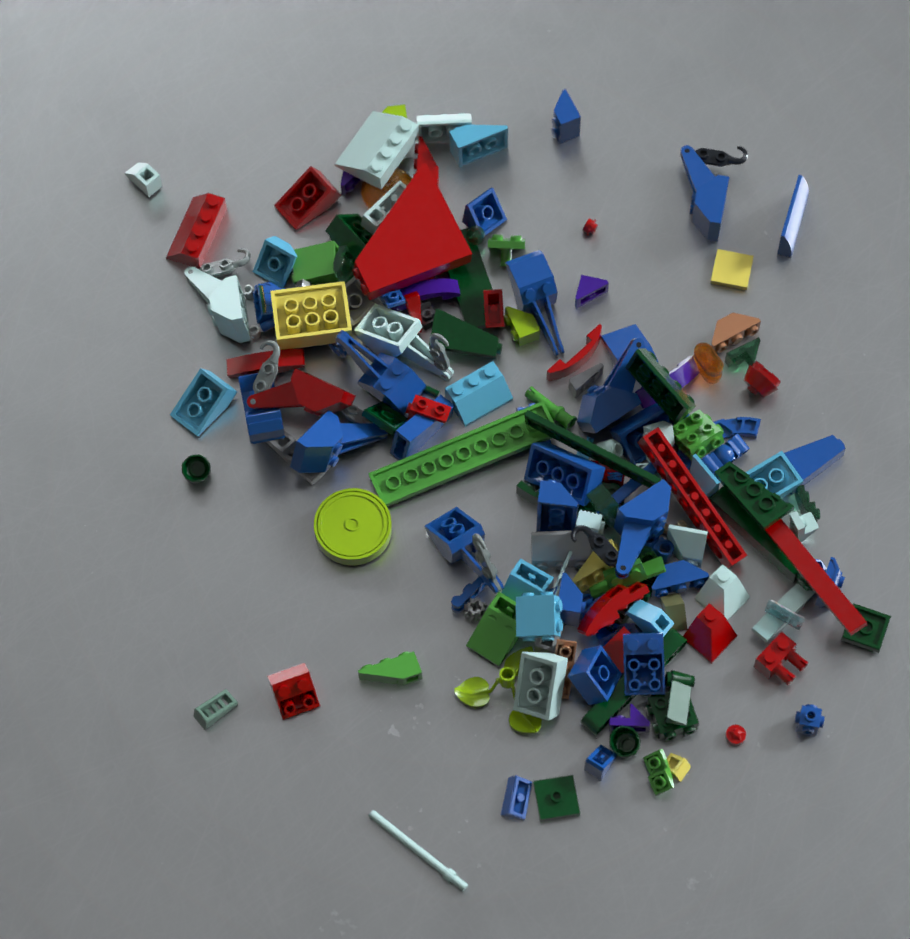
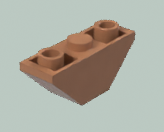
M731 313L718 320L711 343V355L723 352L728 346L740 343L747 336L755 335L760 328V319Z
M557 639L555 655L568 658L562 698L569 699L572 682L568 678V674L575 663L577 642Z

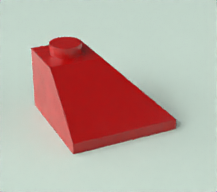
M710 603L696 616L683 635L688 640L687 644L711 664L738 636L726 617Z

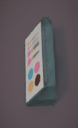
M769 600L766 605L765 612L797 630H800L806 620L774 600Z

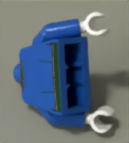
M272 282L257 284L255 287L248 284L244 288L246 291L244 293L247 299L253 298L256 320L257 324H260L259 327L252 325L249 328L250 332L257 330L256 333L251 335L254 339H258L261 336V331L266 332L275 327L270 291L284 288H280Z

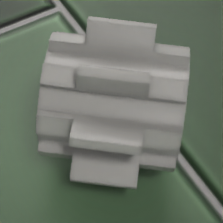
M480 597L475 600L470 598V603L464 604V609L467 610L465 617L471 618L472 623L475 620L479 622L486 611L487 603L481 602Z

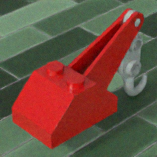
M271 340L261 344V350L267 345L272 346L273 354L262 364L254 381V394L247 399V405L250 408L305 407L304 411L320 417L321 414H325L328 410L335 413L352 406L356 395L298 369L294 370L290 382L271 388L278 373L280 347L275 341Z

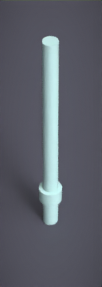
M374 810L371 811L369 817L441 873L447 882H452L462 891H465L468 884L456 876L457 873L451 868H446Z

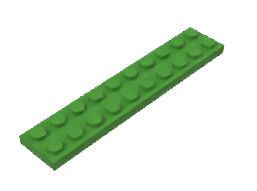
M544 401L368 473L378 497L388 507L528 449L532 443L552 439L525 423L524 414L527 410L554 423Z

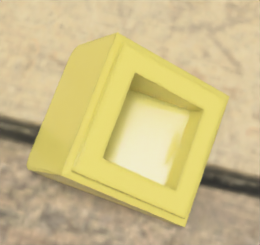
M670 753L667 761L672 778L681 782L691 768V765L686 758Z

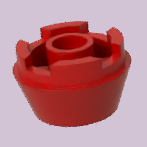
M755 361L751 366L749 365L743 379L751 393L755 396L759 394L763 398L777 391V387L781 383L773 373L769 372L758 361Z

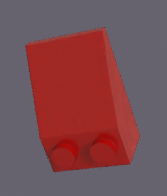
M310 166L274 206L298 230L328 210L340 198L341 193L319 170Z

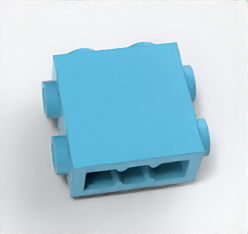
M541 592V595L534 596V593H522V596L516 597V637L522 638L524 642H533L535 638H542L543 641H553L554 637H560V632L563 630V622L560 619L563 605L560 597L553 595V592Z

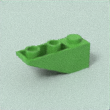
M407 651L392 659H382L375 665L367 664L362 666L358 670L359 680L407 685L421 680L422 671L415 652L409 653Z

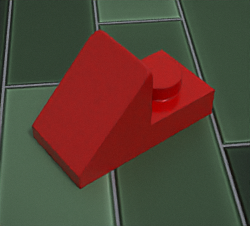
M502 289L483 290L485 327H504Z

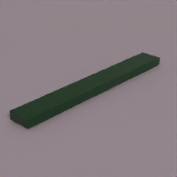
M529 410L524 414L526 425L648 488L661 481V478Z

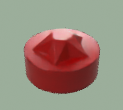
M736 724L728 727L725 735L727 742L733 746L741 745L746 738L745 729Z

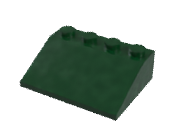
M646 348L637 349L625 368L676 425L696 407L693 398L684 393L680 383L669 376V371L656 361L657 358L651 351L648 352Z

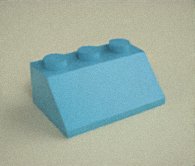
M493 361L445 388V398L455 405L454 412L465 427L513 400L503 374Z

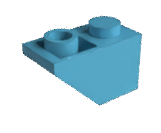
M643 600L634 601L625 612L644 633H663L664 637L674 625V622L662 609Z

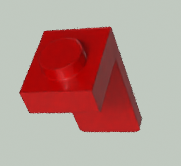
M415 395L413 402H409L406 413L409 414L407 421L418 414L441 423H446L451 407Z

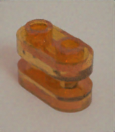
M708 343L697 344L694 348L693 358L700 371V375L707 383H718L722 378L723 361Z

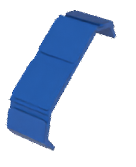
M258 373L238 377L251 444L285 438L279 408L253 409L247 405L248 397L254 394L253 384Z

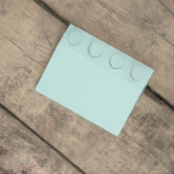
M372 111L336 161L335 166L381 190L418 139L419 124L403 116Z

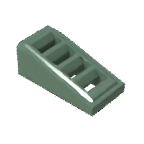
M225 689L196 707L193 716L203 729L206 730L236 707L238 702ZM224 698L228 705H225L221 699Z

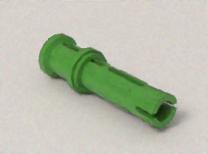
M533 386L526 391L525 397L535 404L544 401L554 422L557 421L566 430H570L574 426L577 417L567 413L563 406L555 405L534 389Z

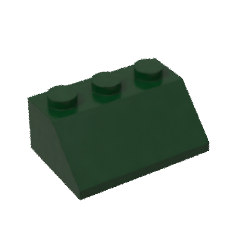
M336 214L325 232L341 248V252L347 255L352 264L355 265V260L373 235L361 225L362 217L359 214Z

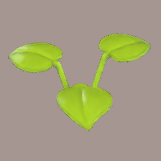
M525 647L511 654L505 660L504 667L499 672V678L495 679V683L490 689L488 682L482 677H471L454 688V693L464 704L470 707H482L488 704L490 700L488 693H492L496 686L500 684L503 688L511 689L515 700V677H518L521 653L534 652L533 647ZM513 710L509 714V724L517 732L535 734L541 728L542 718Z

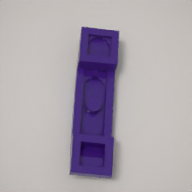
M455 279L424 280L399 289L402 295L417 291L420 301L442 296L443 300L461 296L458 281ZM402 304L389 309L398 312L406 310L407 307L406 304Z
M689 356L678 363L677 367L669 372V376L673 380L678 381L683 388L700 371L693 356ZM643 387L635 391L642 402L640 404L642 408H647L656 403Z

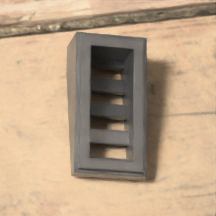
M602 363L569 378L568 388L575 398L603 374L604 366Z

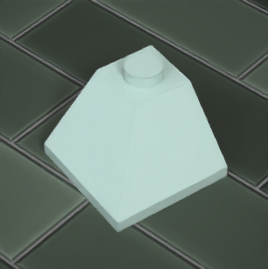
M669 524L666 539L674 545L673 554L679 561L685 560L701 568L708 531Z
M723 564L709 577L695 597V600L704 608L710 603L727 620L750 599L748 592L738 577Z

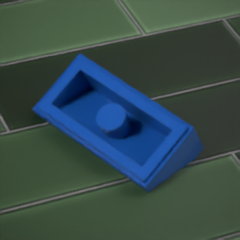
M517 775L508 778L501 816L525 820L532 781Z

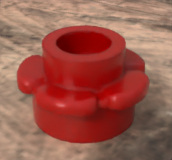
M589 218L585 223L582 231L587 236L590 233H595L598 227L596 219L592 220Z

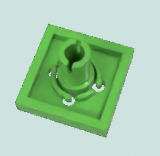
M492 235V238H488V248L501 249L500 266H506L505 262L510 261L512 258V249H525V239H522L520 235H511L510 238H503V235Z

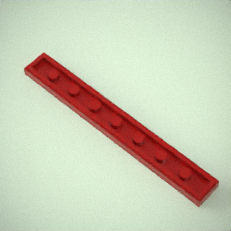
M782 519L765 530L850 636L867 625L866 620Z

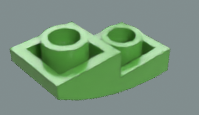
M663 749L644 756V762L650 773L648 779L655 795L674 788L672 774Z

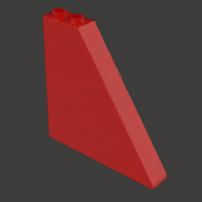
M423 163L355 260L354 277L356 280L359 279L363 295H367L369 301L471 262L472 252L426 163Z

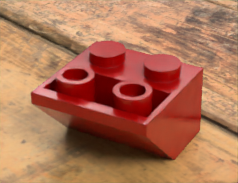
M305 663L267 676L282 719L320 706L310 672Z

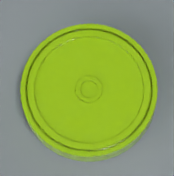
M359 488L337 491L328 496L316 511L314 518L315 538L321 551L337 563L344 565L368 563L380 556L389 544L392 535L390 512L386 504L370 491Z

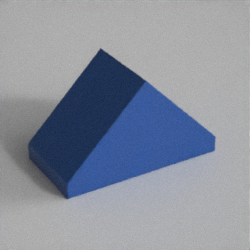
M600 744L587 757L584 770L602 780L617 755Z

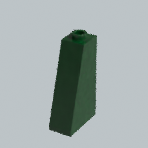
M440 309L435 310L431 334L438 333L448 341L449 346L446 347L442 341L438 340L439 343L444 345L445 351L497 359V354L501 355L502 344L498 337Z

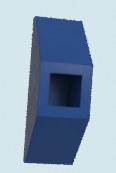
M685 560L665 564L666 572L659 574L651 587V597L657 596L660 598L672 592L682 593L689 588H702L709 579V574Z

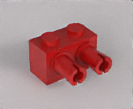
M781 632L756 658L754 668L768 680L773 675H776L789 686L796 676L786 669L783 664L789 661L802 672L809 662L796 652L797 644Z

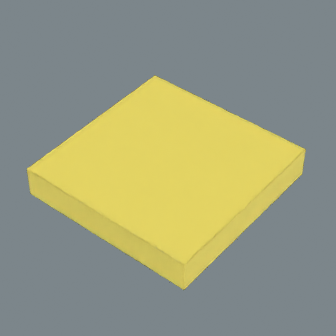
M717 249L710 284L747 290L754 256Z

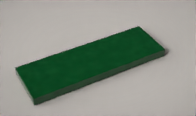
M466 228L462 229L461 232L472 252L471 262L451 269L447 273L449 279L458 281L461 296L456 297L463 320L477 328L483 329L486 328L483 290L493 289L473 231Z

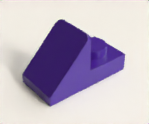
M631 703L629 718L622 715H616L614 718L610 717L609 732H613L615 728L620 726L631 727L637 733H649L650 722Z

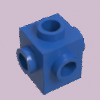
M812 704L802 705L800 712L796 711L794 723L798 724L797 732L806 735H817L819 728H823L825 716H821L822 709Z

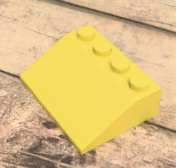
M345 281L270 291L277 344L280 350L336 343L335 337L341 330L347 332L353 338Z

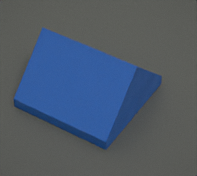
M494 188L488 189L465 206L462 223L480 238H483L507 220Z

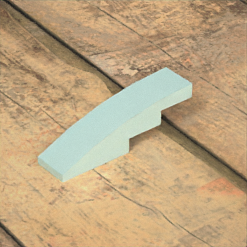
M797 583L777 603L798 613L816 593L814 590L806 591ZM775 604L752 628V631L767 643L796 614Z

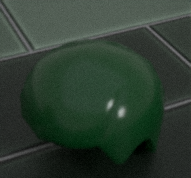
M200 454L190 455L182 462V474L191 483H201L211 473L210 462Z
M620 726L615 728L610 734L609 745L619 757L630 758L639 751L641 739L633 728Z

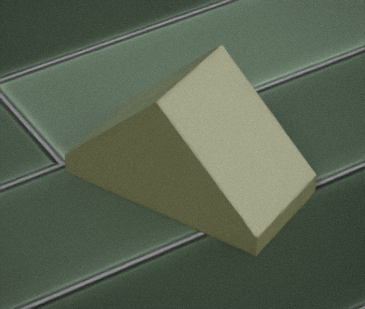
M673 593L660 597L662 610L674 622L671 628H674L677 632L687 630L685 603L680 594Z

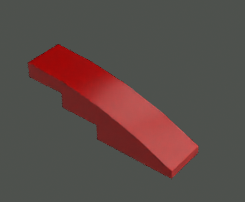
M302 348L280 350L277 374L305 367L304 350ZM273 351L258 352L226 359L227 376L232 379L247 374L259 373L262 364L272 356Z

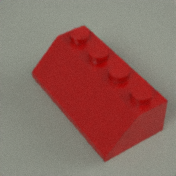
M206 193L192 198L166 259L200 269L227 211L224 197Z

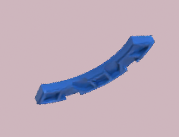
M736 417L733 419L717 420L714 423L716 425L719 424L723 429V439L732 438L736 434H739L741 437L757 438L761 419ZM678 449L677 455L690 471L692 461Z

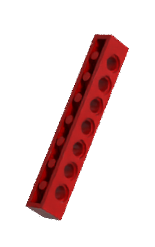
M659 427L643 436L637 443L661 478L670 485L671 492L698 530L708 531L706 542L720 563L729 569L747 556L746 552Z

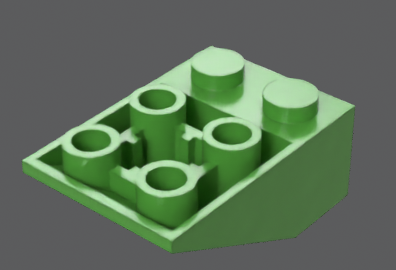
M498 592L466 644L468 648L497 666L501 665L519 639V637H516V602Z

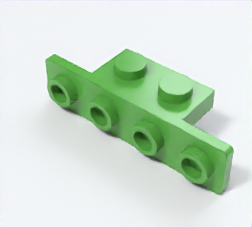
M657 557L642 563L640 558H637L628 577L625 579H620L615 575L614 567L603 571L605 579L589 588L592 598L595 599L602 596L618 584L627 587L666 572L662 557Z

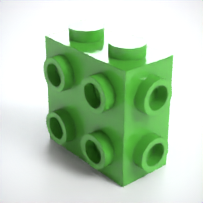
M700 409L676 425H673L674 444L691 461L693 455L697 454L699 458H702L724 443V431L719 424L716 425L708 414H704Z

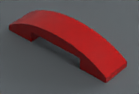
M597 325L586 335V346L566 364L559 359L547 370L546 379L549 382L574 373L591 358L599 345L602 325Z

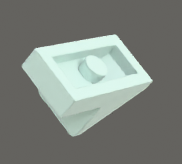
M797 511L790 513V529L800 542H803L819 528L811 512L799 516Z

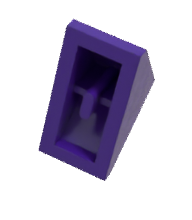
M581 275L575 297V307L579 308L607 293L609 282L604 279Z

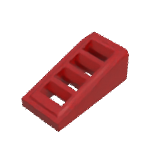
M414 291L403 295L409 315L421 321L419 293Z

